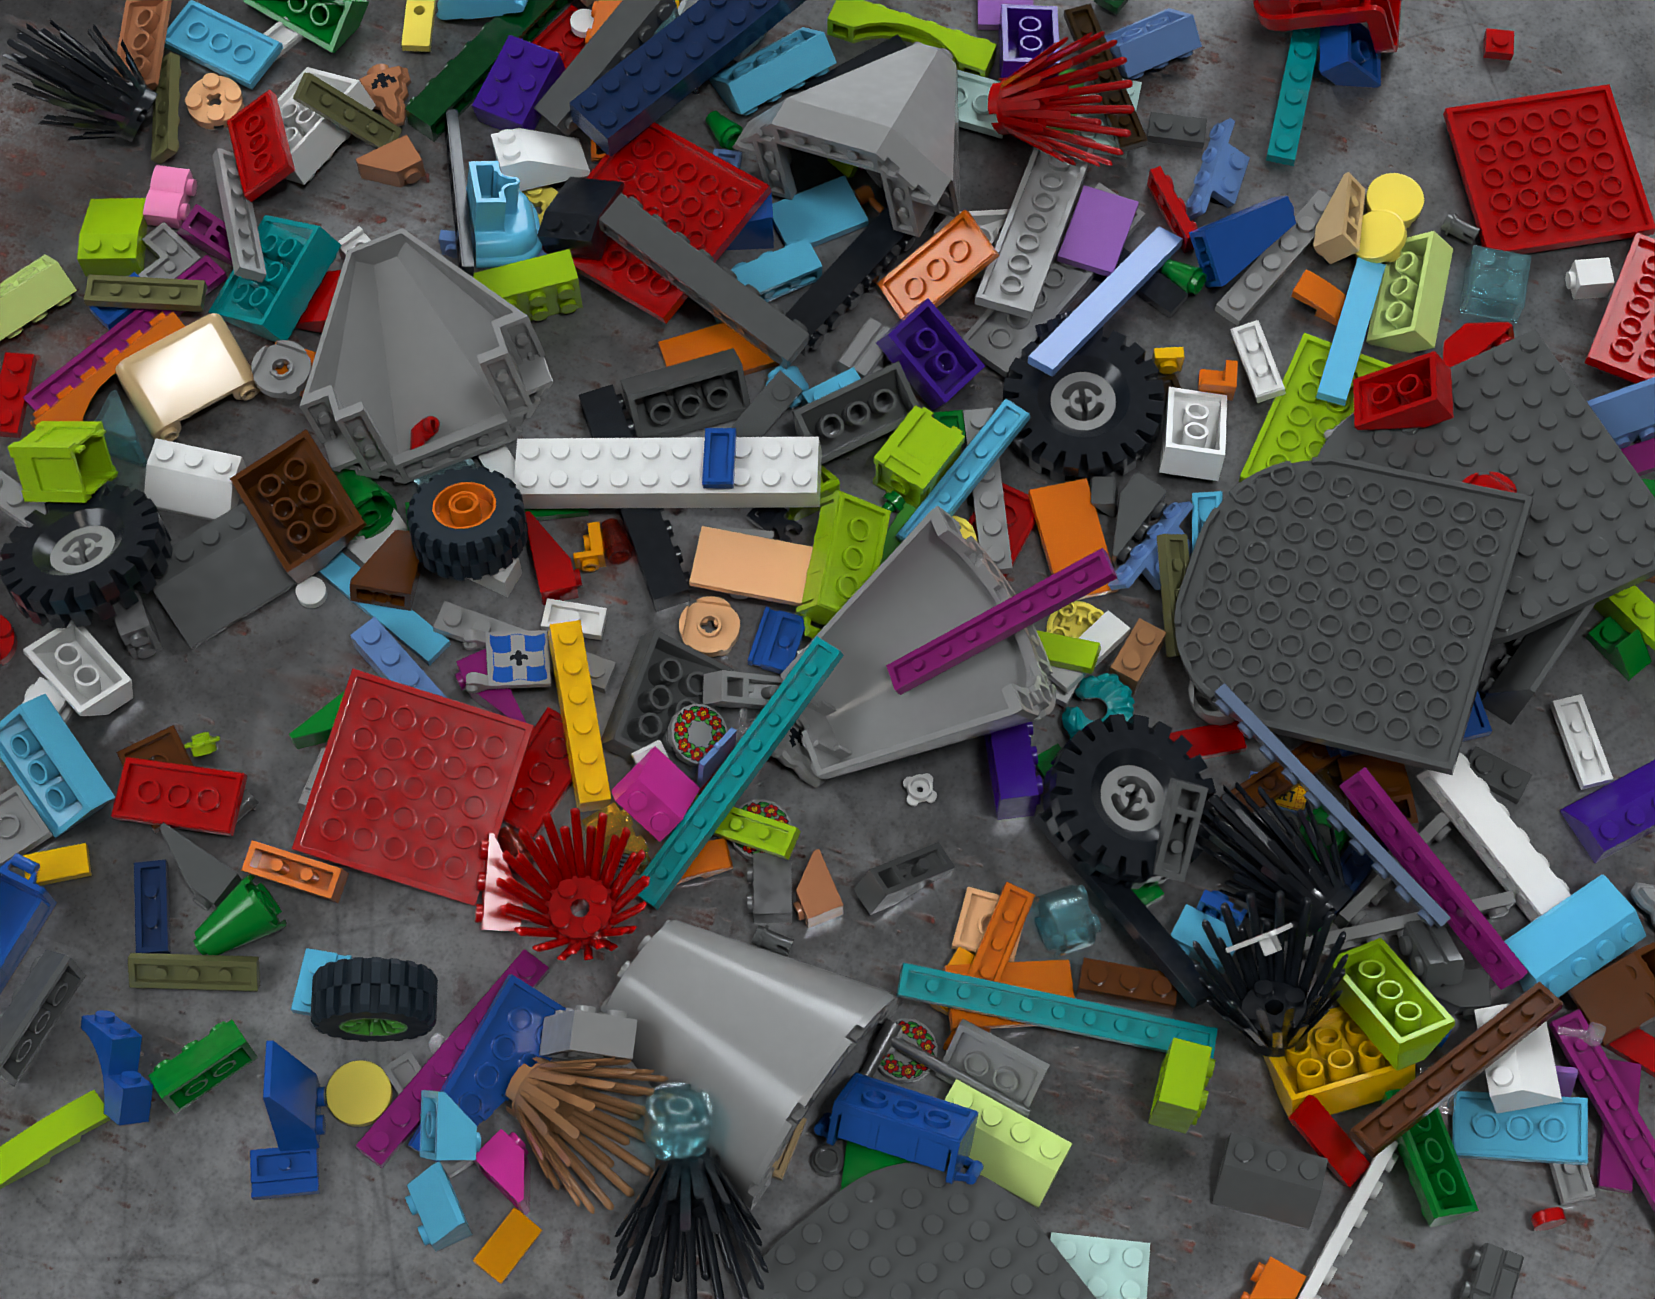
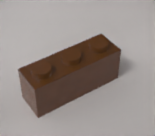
M1083 958L1076 999L1171 1016L1176 1004L1177 990L1161 971Z

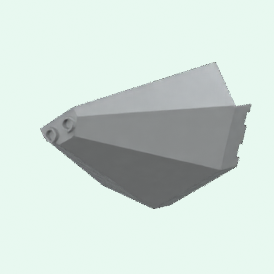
M914 42L912 46L784 99L747 122L732 148L756 155L763 181L770 185L771 193L790 200L793 199L797 190L790 168L792 157L789 147L878 172L881 174L893 230L920 237L934 212L952 217L960 214L958 71L956 63L952 60L953 55L947 49H939L921 42Z
M402 228L347 250L299 407L320 443L324 444L329 465L333 471L340 472L344 468L355 470L356 475L379 479L380 475L393 477L394 482L406 484L517 440L522 432L521 425L526 418H531L541 402V394L545 388L551 387L553 379L545 360L546 354L529 317ZM428 416L436 417L440 422L438 432L425 445L410 450L411 429Z

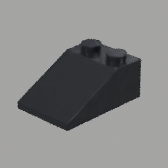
M569 177L545 210L537 234L547 253L551 254L570 249L572 257L601 260L609 236L600 230L599 219L623 192L624 183Z

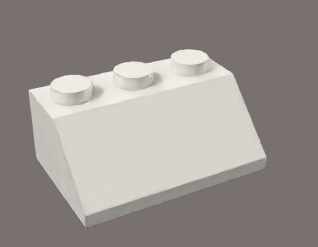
M156 438L146 464L144 493L148 499L151 498L159 510L213 521L238 505L240 495L230 478L245 469L246 465L241 456Z
M72 619L67 628H56L23 649L24 654L79 716L108 715L133 699L132 679L84 626L76 628Z
M1506 1003L1475 1009L1477 1028L1479 1029L1510 1004ZM1547 1021L1485 1069L1489 1094L1496 1114L1563 1102Z

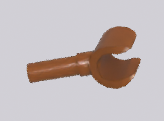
M864 185L855 190V196L861 206L868 202L881 213L884 207L875 199L870 186Z

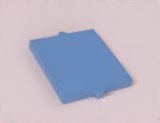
M733 727L715 743L714 747L699 762L697 785L700 788L735 748L737 730Z

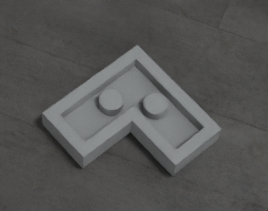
M163 222L142 238L144 245L158 259L139 273L138 276L176 279L202 258L172 228Z

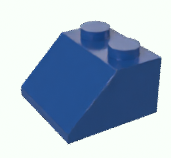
M1361 23L1320 27L1319 70L1324 77L1338 86L1371 88L1381 86V54L1375 52L1369 29Z

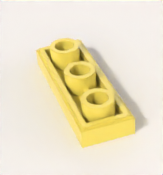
M436 0L406 1L401 44L403 51L431 52Z

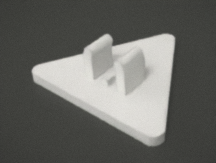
M1288 923L1225 949L1229 953L1259 941L1264 955L1268 956L1282 950L1276 934L1292 928L1293 925Z

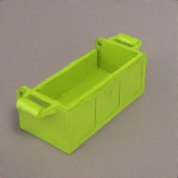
M835 490L833 494L820 499V507L818 508L821 510L802 598L803 605L796 607L795 614L802 616L804 619L805 636L812 639L822 629L810 625L811 621L825 626L880 567L889 525L890 510L840 490Z

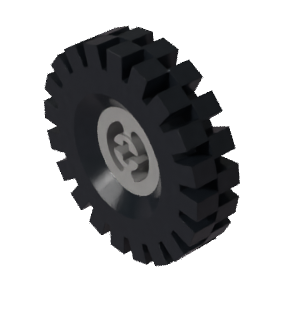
M1101 327L1052 377L1028 364V356L1039 345L1031 341L1022 349L1021 359L1015 357L1009 367L1008 378L1005 377L1003 388V401L1008 399L1028 412L1031 417L1013 440V450L1022 460L1028 456L1029 467L1039 474H1042L1045 469L1051 470L1050 479L1065 483L1066 477L1069 475L1075 476V480L1087 478L1089 485L1092 476L1115 477V471L1117 470L1124 476L1136 468L1137 459L1144 461L1151 452L1152 444L1157 441L1161 430L1165 391L1162 379L1157 380L1159 373L1157 366L1152 359L1145 361L1146 351L1136 342L1127 347V336L1114 330L1109 338L1103 337V327ZM1049 331V332H1047V333L1041 335L1040 344H1041L1052 332ZM1079 394H1084L1083 406L1087 410L1086 421H1082V407L1079 404Z
M104 484L91 495L92 498L86 503H66L63 505L62 502H46L44 504L49 513L44 515L34 510L26 516L24 520L28 527L16 526L9 535L12 543H5L0 552V556L3 559L0 561L1 580L19 612L26 618L30 617L33 623L45 626L50 622L52 628H67L72 619L77 628L91 625L94 612L98 613L101 621L115 616L116 612L113 605L117 602L127 610L139 601L134 590L148 594L157 585L154 576H163L169 565L166 559L171 558L173 549L170 543L172 539L151 498L148 499L146 494L138 489L131 492L129 487L116 484L110 491L107 484Z
M1124 714L1109 715L1103 722L1099 718L1087 724L1082 730H1079L1057 752L1050 764L1053 766L1046 772L1043 787L1049 788V791L1042 797L1044 812H1053V816L1046 822L1052 837L1062 834L1065 840L1058 847L1067 859L1076 853L1081 858L1076 867L1086 875L1090 876L1097 870L1101 872L1100 882L1114 886L1122 880L1123 887L1126 889H1139L1145 883H1147L1149 888L1162 884L1168 879L1154 875L1153 869L1163 806L1170 779L1175 778L1207 787L1208 792L1204 808L1208 811L1210 807H1214L1208 799L1216 793L1213 778L1202 779L1200 775L1208 768L1201 755L1199 754L1190 759L1186 754L1193 745L1183 735L1173 741L1169 738L1173 728L1160 721L1152 728L1148 727L1149 717L1136 714L1128 721L1125 720ZM1133 790H1135L1136 793L1130 798H1128L1127 796L1130 795L1133 792ZM1126 807L1129 808L1123 815H1120ZM1202 812L1201 820L1209 825L1212 821ZM1200 825L1189 864L1196 860L1204 851L1200 846H1204L1210 841L1209 836L1211 834Z

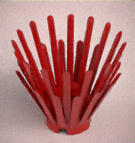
M1101 31L1091 36L1092 32L1047 57L1067 42L1068 37H1065L1059 42L1052 44L1009 77L999 78L998 80L1001 83H993L988 95V113L996 114L998 120L996 123H991L998 134L1012 135L1063 163L1065 161L1076 166L1074 160L1053 149L1100 167L1099 163L1112 166V162L1106 158L1047 137L1119 156L1124 154L1122 149L1046 126L1120 137L1131 136V131L1128 129L1100 126L1102 124L1100 119L1071 116V114L1133 113L1135 109L1132 105H1083L1102 102L1103 98L1101 95L1087 94L1131 88L1133 86L1131 80L1069 89L1070 86L1096 80L1099 77L1097 72L1123 65L1127 62V58L1119 57L1053 78L1043 79L1070 69L1089 60L1091 56L1114 47L1117 44V40H1110L1046 68L1102 38L1105 31Z
M578 808L570 810L573 843L569 827L562 826L560 828L563 848L551 814L545 813L542 816V820L556 861L542 835L536 837L535 844L525 828H521L518 832L519 837L544 877L524 854L519 853L516 858L507 850L502 854L503 860L540 896L512 877H507L506 881L502 878L496 879V884L499 888L541 913L512 903L501 905V910L506 915L549 927L514 928L515 932L520 936L556 938L534 945L532 948L535 951L542 952L567 945L568 947L557 957L558 960L566 961L572 954H577L580 949H583L584 960L593 959V947L596 950L605 948L608 951H613L618 947V945L607 940V937L632 934L636 930L637 926L635 925L614 926L641 913L646 907L647 902L643 901L618 913L650 883V877L644 875L619 897L644 860L645 852L643 849L639 850L637 854L632 852L612 883L631 834L629 828H623L620 838L615 834L612 835L601 870L608 816L603 812L599 813L597 831L594 826H587L586 854L584 858L580 810ZM578 911H588L583 917L575 916Z

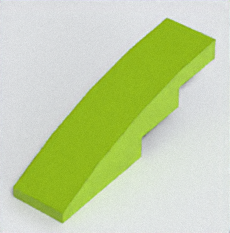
M95 1090L66 1104L0 1146V1189L50 1163L52 1156L80 1142L82 1135L110 1121V1118L104 1114V1103Z

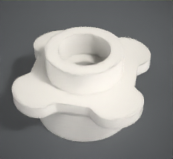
M918 774L904 779L903 786L907 789L908 796L906 801L909 805L917 806L920 802L927 801L928 803H933L936 800L937 793L933 791V777L930 774ZM921 787L923 791L918 792L917 788Z

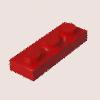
M1161 166L1150 169L1147 186L1173 234L1183 238L1181 249L1184 253L1194 250L1189 232L1198 229L1193 220L1190 221L1186 214V206L1183 199L1177 197L1171 177L1165 175Z
M5 352L0 373V437H21L27 403L23 397L31 391L37 363L34 354Z

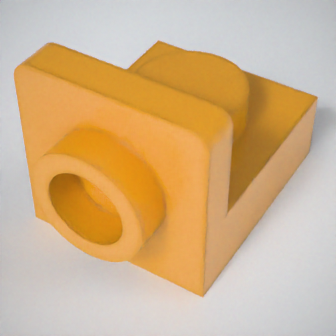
M600 522L587 523L589 534L583 535L585 551L573 553L575 567L579 568V570L593 572L600 567H606Z

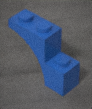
M100 1010L95 1012L94 1015L82 1016L81 1029L92 1041L101 1065L104 1083V1114L119 1126L149 1122L153 1084L138 1072L142 1035L111 1011Z

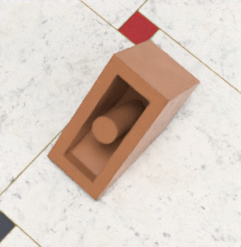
M407 135L356 159L361 178L401 188L407 184H413L421 177L426 176L423 161Z
M820 849L813 851L796 889V902L793 903L798 920L804 919L808 928L843 915L844 905Z

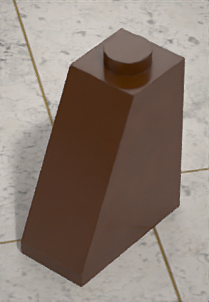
M395 530L351 578L350 601L411 611L423 564L419 562L413 550L409 530Z

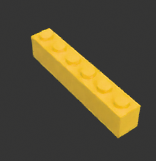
M581 620L550 624L548 641L576 806L580 812L607 809L611 802V794Z

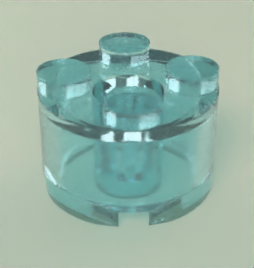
M1068 885L1037 896L1033 900V909L1039 908L1040 916L1034 918L1038 933L1047 950L1054 949L1056 951L1053 955L1056 958L1093 945L1096 941V933L1101 932L1100 920L1096 914L1091 913L1088 905V893L1083 885Z
M671 1082L658 1086L654 1089V1094L650 1098L649 1096L647 1097L643 1137L648 1147L654 1151L656 1158L667 1161L671 1158H688L705 1153L710 1139L713 1109L709 1095L701 1089L700 1093L692 1090L691 1084Z

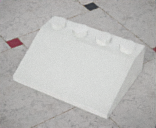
M307 67L277 99L295 171L285 177V179L305 185L315 176L316 171L333 156L335 150L351 136L349 132L293 99L303 74H313L372 110L376 104L359 80Z

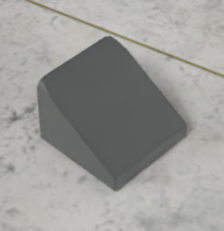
M1093 477L1091 489L1092 505L1110 517H1115L1117 515L1118 497L1116 479L1114 477Z

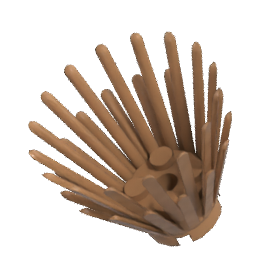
M542 1057L532 1058L539 1063L534 1064L532 1067L526 1064L521 1065L510 1080L505 1097L512 1100V1108L506 1106L507 1112L518 1119L546 1178H550L558 1191L560 1184L549 1163L578 1207L580 1206V1198L587 1210L592 1214L595 1213L594 1206L566 1166H571L608 1210H613L614 1204L595 1183V1177L557 1134L626 1196L632 1197L634 1196V1190L610 1169L614 1166V1161L581 1133L644 1175L651 1176L653 1169L607 1137L621 1145H629V1137L617 1131L619 1130L660 1150H665L667 1143L597 1110L595 1107L635 1121L639 1120L641 1115L666 1123H674L675 1117L669 1113L583 1087L663 1099H674L676 1095L671 1091L584 1076L651 1082H666L669 1078L661 1075H649L655 1071L649 1069L595 1067L627 1065L631 1062V1060L615 1059V1057L552 1062Z

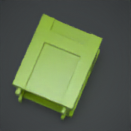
M917 405L913 407L874 456L873 462L876 464L873 485L888 493H891L893 490L904 498L906 503L915 508L921 505L961 454V446L965 441V436L962 435L963 431L954 425L950 429L933 418L932 411L925 407L921 409Z
M41 421L35 426L36 429L19 442H13L8 446L10 457L14 459L23 488L21 492L25 502L86 503L92 498L91 495L102 485L118 477V471H116L115 465L112 464L104 437L106 430H104L102 421Z

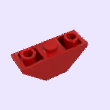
M1509 322L1465 323L1444 341L1443 361L1450 368L1514 339L1513 325Z

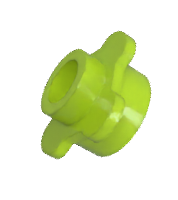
M209 732L193 735L191 737L192 742L184 744L185 749L191 748L193 757L207 755L217 750L216 742L220 740V736L212 737Z

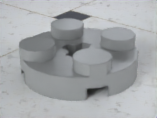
M280 340L276 341V345H271L268 348L267 345L262 347L254 356L251 369L255 384L261 392L273 398L292 400L297 398L300 392L305 389L312 362L301 345L293 341ZM286 364L289 371L285 374H278L275 370L276 367L282 368Z

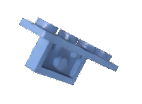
M1232 118L1215 124L1209 133L1210 141L1201 159L1203 162L1200 171L1194 179L1195 186L1192 195L1186 203V214L1190 221L1206 212L1210 197L1227 208L1236 202L1250 157L1228 143L1235 124V120Z
M1190 501L1174 502L1164 509V515L1147 530L1145 539L1131 550V556L1125 564L1115 570L1117 579L1108 584L1111 590L1129 588L1141 573L1155 590H1161L1157 535L1184 534L1179 525L1194 507ZM1188 539V550L1190 556V554L1192 553V543Z

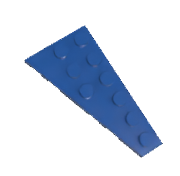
M509 974L440 1091L445 1092L478 1126L482 1121L488 1119L494 1113L493 1111L503 1102L509 1100V1098L505 1097L507 1087L521 1065L526 1064L532 1067L534 1064L539 1063L532 1059L535 1057H542L549 1061L553 1059L539 1056L544 1017L554 1015L556 1010L566 1011V1008L513 974ZM421 1123L408 1144L409 1147L419 1153Z

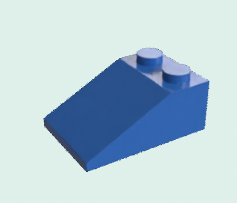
M273 1040L266 1041L263 1099L279 1150L320 1148V1135H325L326 1133L325 1116L321 1115V1107L327 1105L326 1087H320L317 1074Z

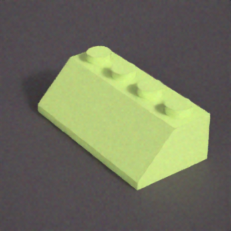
M1435 231L1407 237L1406 243L1400 251V257L1394 262H1382V264H1386L1371 314L1366 339L1368 344L1407 353L1435 348L1453 248Z
M44 254L0 283V341L5 337L10 339L17 336L23 331L22 326L30 321L34 323L43 319L48 314V309L54 305L62 306L72 299L71 294L77 290L58 261Z
M956 1079L944 1101L979 1112L969 1158L982 1162L984 1168L980 1175L990 1179L1007 1192L1039 1209L1063 1165L1072 1143Z

